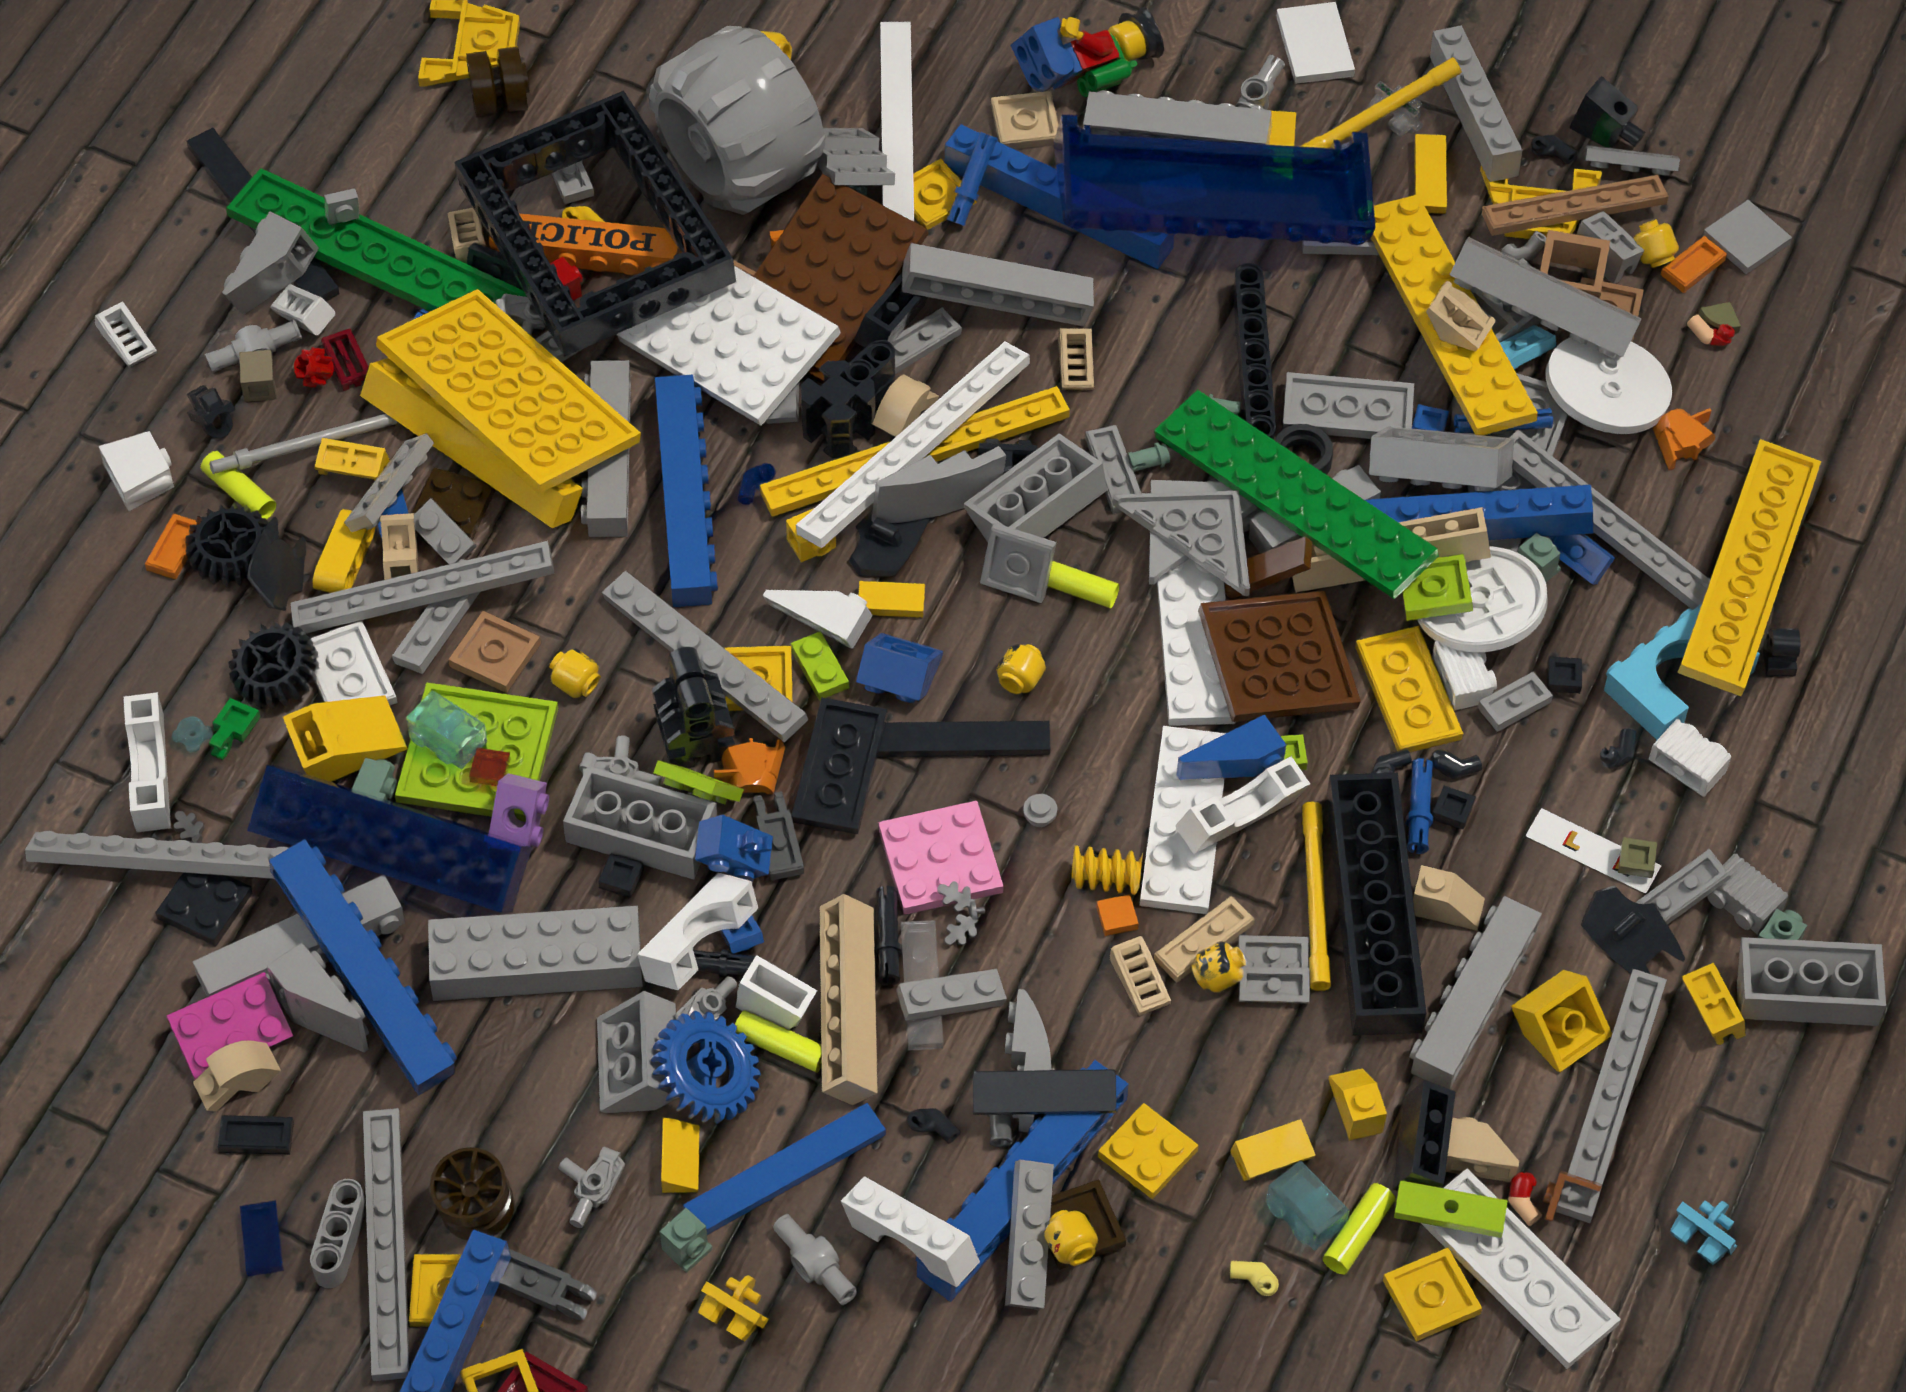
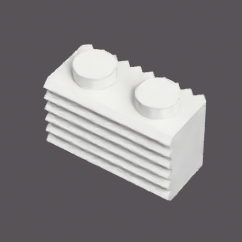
M1438 640L1434 642L1432 659L1454 711L1476 706L1481 699L1493 694V690L1497 689V681L1492 670L1487 671L1484 664L1486 662L1485 652L1459 651L1442 645Z
M1676 719L1653 744L1649 760L1705 797L1719 779L1725 775L1731 755L1727 753L1721 744L1709 742L1707 738H1703L1702 734H1699L1694 726L1681 723L1679 719Z

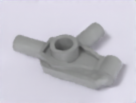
M504 294L501 299L495 301V304L516 323L521 324V327L528 334L532 335L533 329L543 330L545 328L543 321L528 297Z
M618 736L616 738L615 757H597L592 753H585L579 766V770L583 774L587 766H591L660 786L662 781L660 776L639 771L638 763L628 758L630 739L627 736Z
M728 976L715 989L700 988L675 1014L676 1020L681 1014L690 1016L693 1011L700 1012L702 1016L706 1012H711L716 1020L727 1009L725 998L737 987V982L734 978Z
M603 1147L597 1161L587 1172L568 1158L562 1160L558 1169L578 1183L574 1194L578 1198L579 1203L569 1220L571 1225L582 1228L592 1207L597 1208L602 1203L608 1202L625 1167V1163L620 1158V1152Z

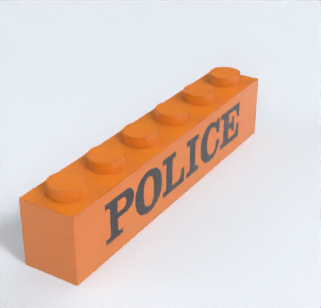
M519 213L522 220L529 223L531 234L536 242L542 244L544 255L549 263L563 256L571 266L575 265L578 269L634 275L644 272L645 268L649 266L653 268L674 259V255L681 253L666 228ZM490 237V248L499 251L494 241Z

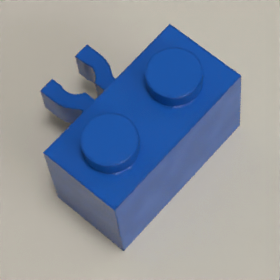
M725 815L699 821L695 860L708 865V868L712 871L725 872L734 877L753 882L754 878L769 875L773 836Z

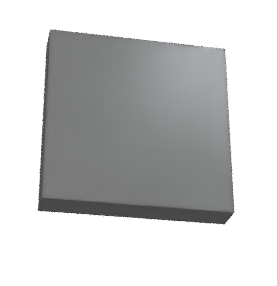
M1750 200L1736 207L1704 229L1703 236L1726 252L1727 258L1745 274H1748L1790 245L1792 237Z
M994 523L990 531L980 584L1042 603L1047 590L1057 542Z

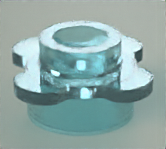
M191 716L179 722L177 729L172 732V739L176 743L180 742L185 745L187 751L196 752L206 739L212 737L213 731L210 726H204L201 719Z

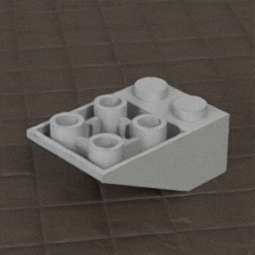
M269 212L266 219H262L258 224L256 236L250 246L245 247L242 251L240 263L235 272L227 277L222 293L240 313L246 314L301 277L319 247L302 227Z
M301 943L267 965L273 992L278 1003L295 1024L359 1051L366 1052L369 1050L366 1040L369 1032L362 1021L365 1018L363 1010L355 1000L348 1001L344 996L345 989L335 975L329 977L324 970L326 968L325 963L315 950L310 953L305 945Z

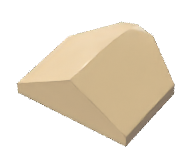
M1446 281L1426 312L1440 340L1476 351L1494 325L1495 319L1492 316L1488 317L1474 300L1464 292L1452 287L1451 282Z

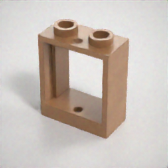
M1548 230L1540 271L1548 274L1550 262L1597 270L1594 286L1561 281L1600 299L1610 241Z

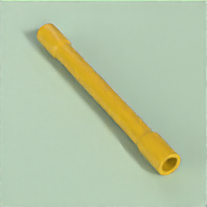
M1454 57L1431 69L1426 75L1327 133L1317 136L1294 149L1298 160L1304 166L1365 127L1430 89L1438 87L1461 74L1462 71Z
M1312 801L1302 805L1310 937L1309 975L1310 988L1316 991H1324L1331 987L1330 959L1327 951L1322 849L1323 815L1322 805Z

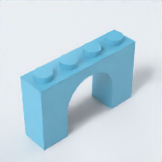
M1701 604L1693 610L1689 608L1684 611L1676 623L1670 627L1664 626L1661 628L1653 640L1646 645L1644 643L1638 645L1632 651L1629 658L1623 662H1615L1606 673L1607 680L1604 691L1656 740L1660 738L1676 719L1684 723L1689 709L1660 680L1656 667L1666 660L1683 658ZM1759 652L1756 654L1750 675L1755 671L1760 655Z

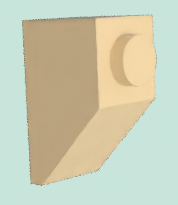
M1421 865L1413 897L1415 916L1477 931L1485 898L1457 874Z
M1452 1118L1446 1172L1461 1174L1468 1168L1476 1177L1511 1182L1512 1178L1517 1174L1519 1160L1487 1123L1478 1122L1474 1118Z

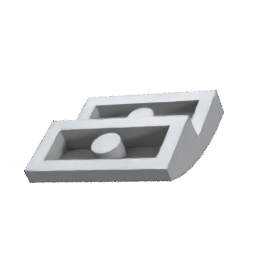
M1239 935L1238 948L1242 951L1246 960V965L1242 967L1243 978L1238 983L1239 1002L1309 1004L1308 937Z

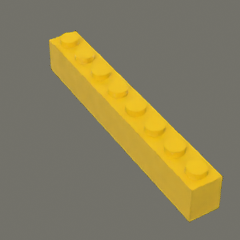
M385 358L370 363L360 394L362 398L417 436L427 433L434 442L433 447L549 527L555 528L572 520L583 488L573 482L571 478L538 494L392 360Z

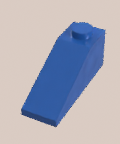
M1262 715L1178 757L1176 775L1179 780L1255 777L1267 768L1284 760L1286 743L1268 718Z

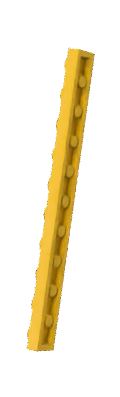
M1058 387L1049 388L972 414L925 457L931 455L938 462L964 450L968 452L979 448V443H984L987 438L1000 441L1069 418L1070 409ZM889 442L761 484L760 494L771 516L773 517L826 499Z

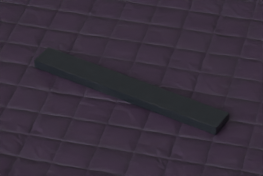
M211 128L187 140V146L231 203L251 180L252 176L216 130ZM251 228V230H252V231L255 233V235H256V230L253 229V228ZM313 257L305 273L293 281L296 287L317 295L325 301L340 294L339 287L315 257Z

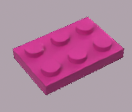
M265 972L166 1016L194 1080L209 1067L206 1058L224 1046L249 1040L264 1042L270 1047L293 1036Z

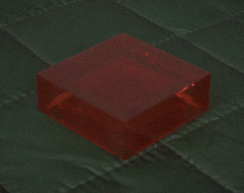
M476 748L469 774L470 782L497 786L498 781L507 774L511 760L510 752Z

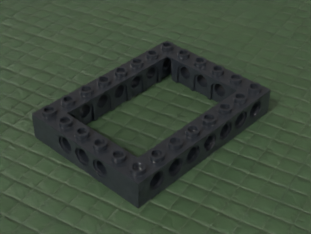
M624 90L454 162L460 188L564 357L736 282L732 255ZM610 148H614L681 253L674 255V259L653 268L649 266L645 268L644 272L630 278L616 280L614 285L595 293L591 291L583 295L579 303L580 308H577L571 298L570 289L568 286H563L555 265H550L544 255L542 244L536 242L531 234L529 223L522 220L518 213L516 202L514 200L511 201L506 193Z

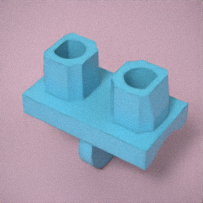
M1704 1201L1699 1209L1709 1216L1707 1219L1684 1202L1677 1208L1678 1217L1670 1233L1684 1244L1689 1242L1697 1230L1706 1236V1241L1697 1252L1710 1264L1714 1265L1726 1252L1731 1255L1737 1248L1736 1240L1716 1226L1719 1223L1729 1230L1734 1224V1221L1725 1215L1729 1207L1726 1202L1721 1201L1714 1207L1707 1201Z

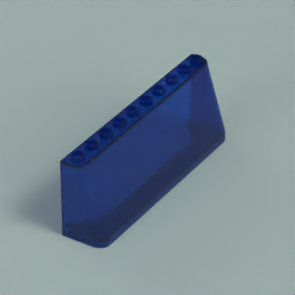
M1061 115L1054 139V155L1063 222L1073 229L1089 228L1102 229L1104 231L1124 230L1136 233L1160 232L1168 235L1195 234L1200 237L1213 235L1226 236L1228 238L1248 237L1259 240L1283 239L1291 242L1318 241L1323 244L1336 242L1361 245L1372 237L1376 228L1368 133L1352 132L1351 140L1345 144L1340 145V140H1334L1331 148L1097 135L1090 134V125H1084L1083 129L1079 127L1077 115Z

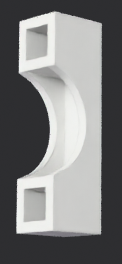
M158 692L124 696L125 727L131 761V782H129L130 812L136 833L171 828L164 714Z
M1291 756L1267 768L1254 780L1232 794L1220 799L1215 795L1191 807L1175 827L1193 854L1293 803L1310 785V782Z
M717 873L637 954L645 981L679 990L698 971L693 951L695 944L711 933L725 929H739L758 909L752 882Z
M865 1176L841 1200L852 1228L877 1242L884 1235L898 1240L908 1247L932 1274L955 1287H958L980 1263L968 1234Z

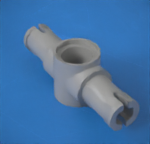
M1269 55L1258 75H1254L1242 83L1241 97L1236 107L1249 108L1258 106L1268 110L1269 96L1274 89L1273 83L1285 67L1283 60L1277 57L1275 62H1273L1275 56ZM1252 95L1260 96L1258 98H1250Z
M295 320L269 330L267 328L261 329L257 325H249L236 333L235 340L231 341V345L206 353L205 356L212 373H215L225 367L240 363L239 352L271 350L273 353L276 352V348L300 340L302 337Z
M789 1214L783 1215L774 1223V1231L791 1249V1262L794 1268L807 1283L815 1281L818 1285L823 1284L841 1305L847 1304L855 1297L857 1293L856 1287L839 1270L838 1255L823 1236H818L815 1239L812 1234H806Z

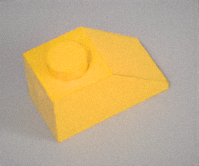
M1363 1068L1329 1076L1328 1080L1348 1139L1354 1140L1383 1133L1387 1112L1377 1083Z

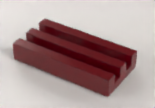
M349 328L320 338L326 355L332 357L334 372L343 391L349 390V385L352 384L355 387L361 386V381L365 380L369 366L351 329ZM341 339H347L362 372H356ZM330 343H335L350 376H345Z

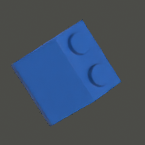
M880 633L865 644L856 682L864 684V688L874 693L888 691L896 694V698L901 701L914 703L916 700L919 701L927 695L944 651Z

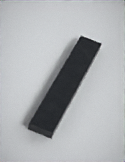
M1050 721L886 722L877 757L1050 755Z

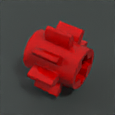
M312 347L311 350H301L302 354L297 356L294 362L296 378L304 379L303 386L314 388L317 385L325 386L326 381L331 378L334 371L332 357L324 356L325 349Z

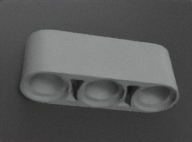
M343 1179L333 1185L310 1255V1263L315 1280L324 1288L337 1287L345 1280L366 1214V1202L362 1187L353 1179ZM347 1198H355V1199H356V1200H355L353 1203H351V1204H348V1205L341 1204V1202H342L344 1199H347ZM337 1230L346 1231V1233H344L342 1236H331V1234ZM325 1263H336L331 1269H321V1266Z

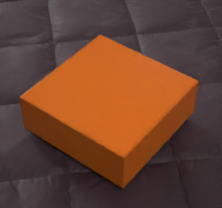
M1130 894L1097 901L1096 908L1105 936L1138 930L1139 923Z

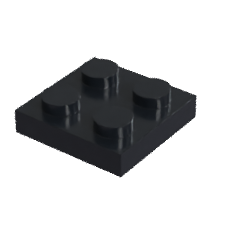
M183 872L155 913L158 920L216 947L253 892L251 886L228 875Z

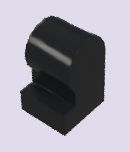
M1770 628L1763 646L1766 676H1796V661L1800 655L1801 647L1798 628Z

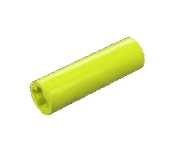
M218 451L209 453L201 463V471L242 507L247 505L251 512L258 510L262 518L268 519L276 509V502L237 468L213 474L209 462L224 458V456Z
M1053 561L1047 587L1112 608L1116 601L1120 584Z
M746 1010L742 1011L735 1023L737 1026L736 1033L744 1032L747 1036L745 1041L816 1073L822 1068L821 1044Z
M1378 1183L1370 1185L1324 1254L1323 1262L1334 1272L1343 1275L1348 1273L1395 1202V1195L1387 1187Z

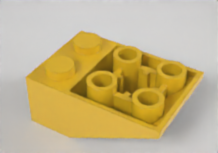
M385 695L313 703L283 716L302 767L313 789L360 770L365 758L373 760L386 759L408 749Z

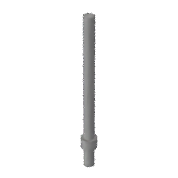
M382 414L248 451L245 448L234 451L232 456L210 461L209 465L213 474L234 468L242 470L252 467V463L318 446L321 444L322 438L340 440L395 425L397 421L387 414Z

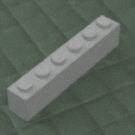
M1462 25L1433 31L1430 58L1434 67L1454 57L1461 68L1462 73L1445 82L1443 86L1489 182L1519 176L1522 148Z
M1102 90L1089 92L1083 126L1085 138L1267 158L1272 129V113L1270 110H1265L1258 106L1242 108L1235 107L1229 103L1213 105L1205 104L1199 100L1184 102L1175 101L1169 97L1155 99L1146 98L1140 94L1117 95L1110 91Z
M1470 237L1465 241L1450 273V276L1455 278L1454 283L1468 290L1476 287L1484 291L1483 296L1495 303H1500L1503 300L1512 304L1511 309L1514 312L1525 317H1529L1531 313L1542 319L1540 322L1542 325L1555 331L1559 327L1571 332L1569 337L1582 344H1587L1590 341L1599 346L1598 351L1612 358H1615L1616 355L1624 356L1642 319Z
M910 243L902 267V292L1079 326H1085L1094 307L1093 278L914 243Z
M629 360L591 361V374H585V384L630 423L631 374ZM630 448L585 470L588 471V478H582V498H587V505H581V523L588 525L589 537H628Z
M385 875L342 893L348 904L353 901L363 916V920L360 922L365 930L369 931L372 929L376 936L392 933L400 925L405 924L402 906ZM296 914L194 960L193 965L197 978L206 996L209 997L265 972L270 985H272L267 965L301 943L305 945L310 953L315 950L324 963L329 960L300 916Z
M1506 896L1503 897L1498 907L1492 905L1484 921V924L1488 925L1484 933L1479 931L1476 933L1469 949L1473 952L1469 960L1465 958L1461 960L1455 973V977L1458 980L1454 987L1451 985L1446 987L1440 999V1004L1443 1007L1439 1014L1432 1012L1425 1026V1031L1428 1033L1424 1041L1417 1039L1411 1050L1409 1058L1414 1060L1411 1070L1412 1074L1426 1081L1451 1089L1538 931L1542 913Z

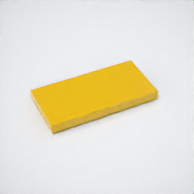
M1419 626L1356 641L1355 648L1397 751L1407 748L1409 752H1414L1462 740L1463 731Z

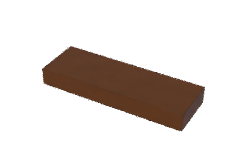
M1305 536L1248 558L1247 567L1250 592L1310 570L1312 541ZM1225 583V594L1229 598L1233 599L1242 595Z

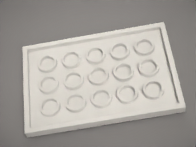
M734 266L735 283L617 334L620 342L675 375L693 374L695 387H701V390L762 426L841 332L834 323Z

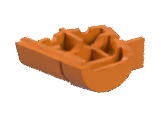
M1710 408L1692 416L1683 409H1674L1664 414L1658 423L1653 426L1652 429L1658 440L1657 442L1668 470H1673L1676 461L1680 458H1693V460H1697L1701 450L1707 448L1715 441V434L1702 425L1709 422L1712 411Z
M749 738L750 742L728 747L724 751L721 759L724 770H714L715 779L744 789L743 793L764 792L766 794H774L785 751L782 740L778 739L776 747L773 748L767 747L763 743L753 742V738Z

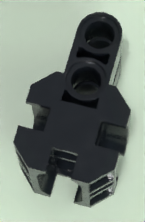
M876 340L870 343L849 363L845 360L825 362L819 368V371L824 374L823 385L819 386L809 378L801 384L803 438L812 443L821 434L828 438V446L823 449V452L831 458H842L857 451V447L853 445V434L855 432L866 440L875 435V425L872 424L875 419V412L878 410L887 390L895 381V348L886 340Z
M678 648L668 656L669 678H664L652 688L653 699L656 703L653 704L654 712L670 764L685 768L695 767L694 758L710 755L711 763L721 761L724 751L728 747L735 746V742L732 738L734 727L718 674L703 670L695 648Z

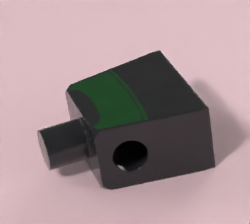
M1602 76L1585 94L1569 127L1605 148H1614L1621 138L1636 147L1646 133L1632 123L1638 111L1637 105Z

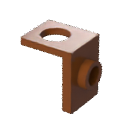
M1560 1171L1557 1183L1549 1182L1543 1202L1550 1205L1545 1219L1553 1221L1565 1180L1599 1192L1602 1184Z

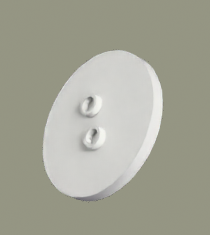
M1572 338L1564 340L1554 349L1546 367V383L1549 392L1556 403L1568 415L1580 423L1603 432L1632 434L1655 426L1666 413L1672 398V386L1669 376L1661 363L1641 346L1630 342L1624 356L1616 355L1615 358L1598 351L1599 346L1590 341L1587 344H1582Z
M1489 546L1491 558L1465 562L1473 611L1417 620L1422 629L1432 639L1438 640L1442 645L1455 650L1489 652L1514 645L1529 636L1541 623L1546 613L1548 604L1545 579L1537 566L1519 553Z

